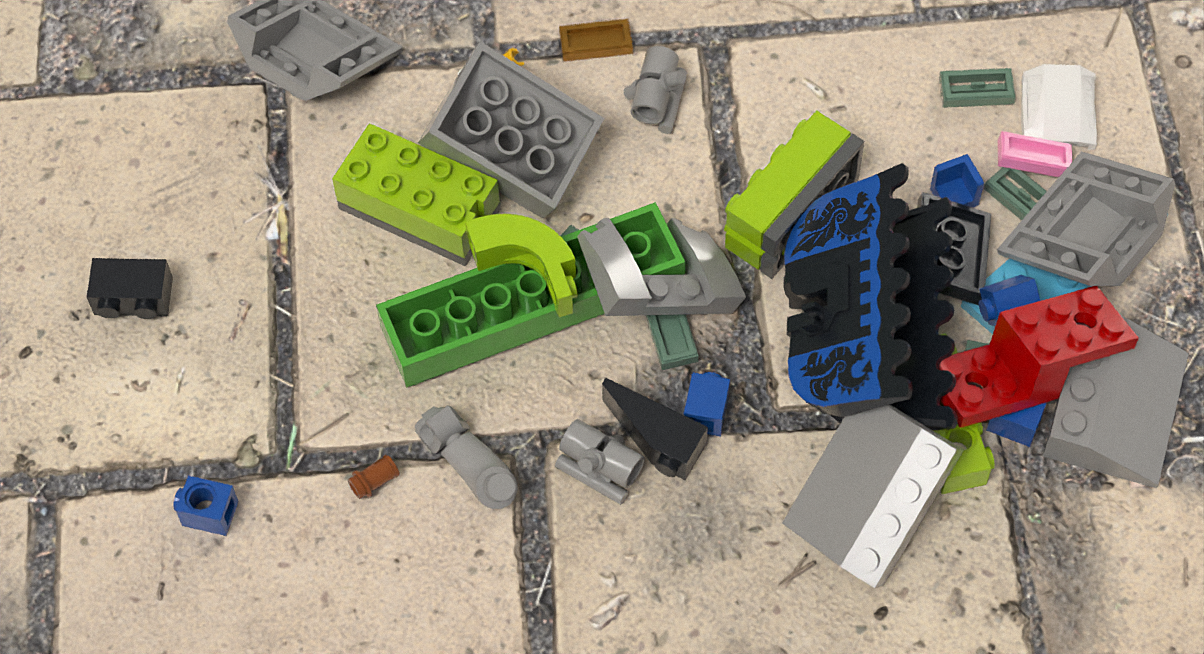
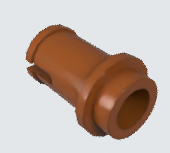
M385 454L381 459L362 471H353L352 477L347 481L358 499L364 496L370 498L372 497V491L394 477H398L400 473L391 457Z

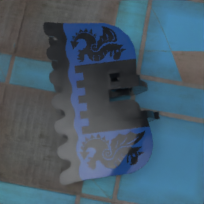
M901 163L871 177L824 194L805 210L792 229L784 254L785 275L783 277V288L785 295L789 299V308L801 309L803 313L787 317L786 335L790 337L788 354L789 379L793 390L806 403L824 414H829L840 424L845 416L891 405L931 430L955 429L957 425L956 412L949 406H940V399L954 389L956 378L948 370H939L941 361L951 356L954 352L955 342L947 335L938 334L940 326L951 320L955 310L953 305L947 300H938L937 298L939 292L948 287L953 281L954 275L951 269L946 266H937L938 258L951 249L953 240L946 232L936 231L937 225L951 214L952 202L947 197H944L931 204L909 210L907 202L901 198L893 199V192L905 184L909 175V168Z

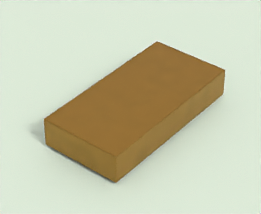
M628 18L559 26L563 62L633 54Z

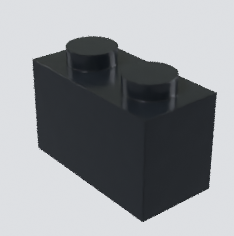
M92 258L87 300L93 314L104 318L137 316L142 319H153L156 316H168L173 276L167 259Z

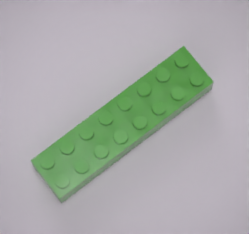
M656 202L610 219L627 244L642 275H685V260ZM597 224L562 236L575 257L576 278H573L578 297L572 299L573 314L558 317L543 277L534 269L515 263L502 264L481 271L475 268L376 304L380 327L406 388L605 314L577 238L583 230L589 233L598 230Z

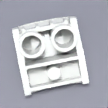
M1043 64L1023 72L1022 135L1072 144V146L1088 147V150H1095L1097 143L1095 115L1096 74L1081 65Z

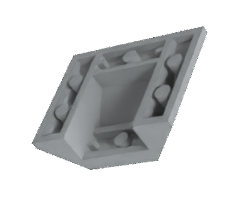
M259 0L229 15L227 23L248 67L262 75L264 79L279 85L289 91L294 97L304 101L347 85L402 53L403 46L323 0Z
M1081 151L998 247V255L1089 286H1120L1162 236L1175 181L1167 176Z

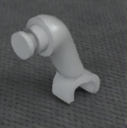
M448 405L439 408L433 406L423 413L422 418L415 424V432L427 448L436 454L446 446L441 455L458 472L482 505L491 509H502L510 505L518 491L515 476L507 465L470 431L463 434L470 429L467 422Z

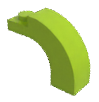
M493 214L465 221L467 240L478 271L509 263L528 266L537 271L545 280L558 317L573 314L572 299L578 297L573 278H576L575 257L568 244L558 233L535 219L515 214Z

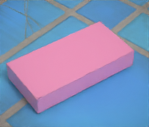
M1001 131L998 138V166L1060 177L1072 163V144Z

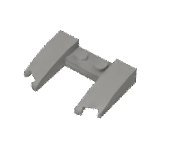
M609 218L600 220L596 225L598 230L593 233L583 230L577 236L605 316L729 314L736 310L746 298V295L728 259L710 235L704 230L698 232L682 225L680 220L671 218L667 225L685 260L686 275H642L627 244Z

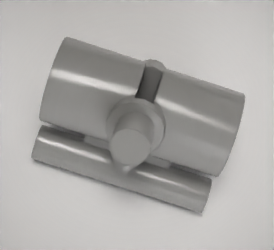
M653 46L646 51L639 79H636L632 85L624 88V96L628 100L633 99L630 112L636 120L645 124L659 123L658 130L664 134H670L673 130L684 83L686 82L687 71L683 68H677L679 58L673 50L662 46Z
M576 419L568 427L561 440L559 450L566 455L561 454L558 457L555 467L621 505L628 495V491L622 487L627 489L633 484L643 467L645 457L625 446V440L621 435L607 436L585 422Z

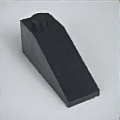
M605 378L602 382L603 402L646 458L663 475L668 477L677 476L686 480L707 444L708 427Z

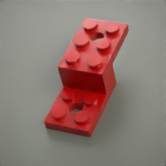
M1097 286L1002 311L999 314L990 344L953 354L941 361L939 370H948L955 375L956 385L950 393L944 395L940 400L944 406H949L956 412L957 424L960 428L1059 399L1070 367L1135 349L1139 337ZM1076 323H1084V324L1088 325L1089 327H1087V326H1085V325H1080V324L1077 325ZM968 382L977 383V384L981 385V386L983 387V389H980L979 387L974 386V385H968L967 383H968Z

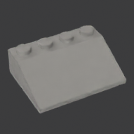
M479 41L418 143L429 150L497 179L499 193L543 219L556 209L604 118Z
M1123 317L1139 337L1135 349L1070 367L1060 397L1056 402L1042 457L1157 488L1189 353ZM1077 323V325L1080 324V325H1085V326L1089 327L1088 325H1086V324H1084V323Z
M891 405L845 416L782 524L840 567L874 588L883 586L964 449Z

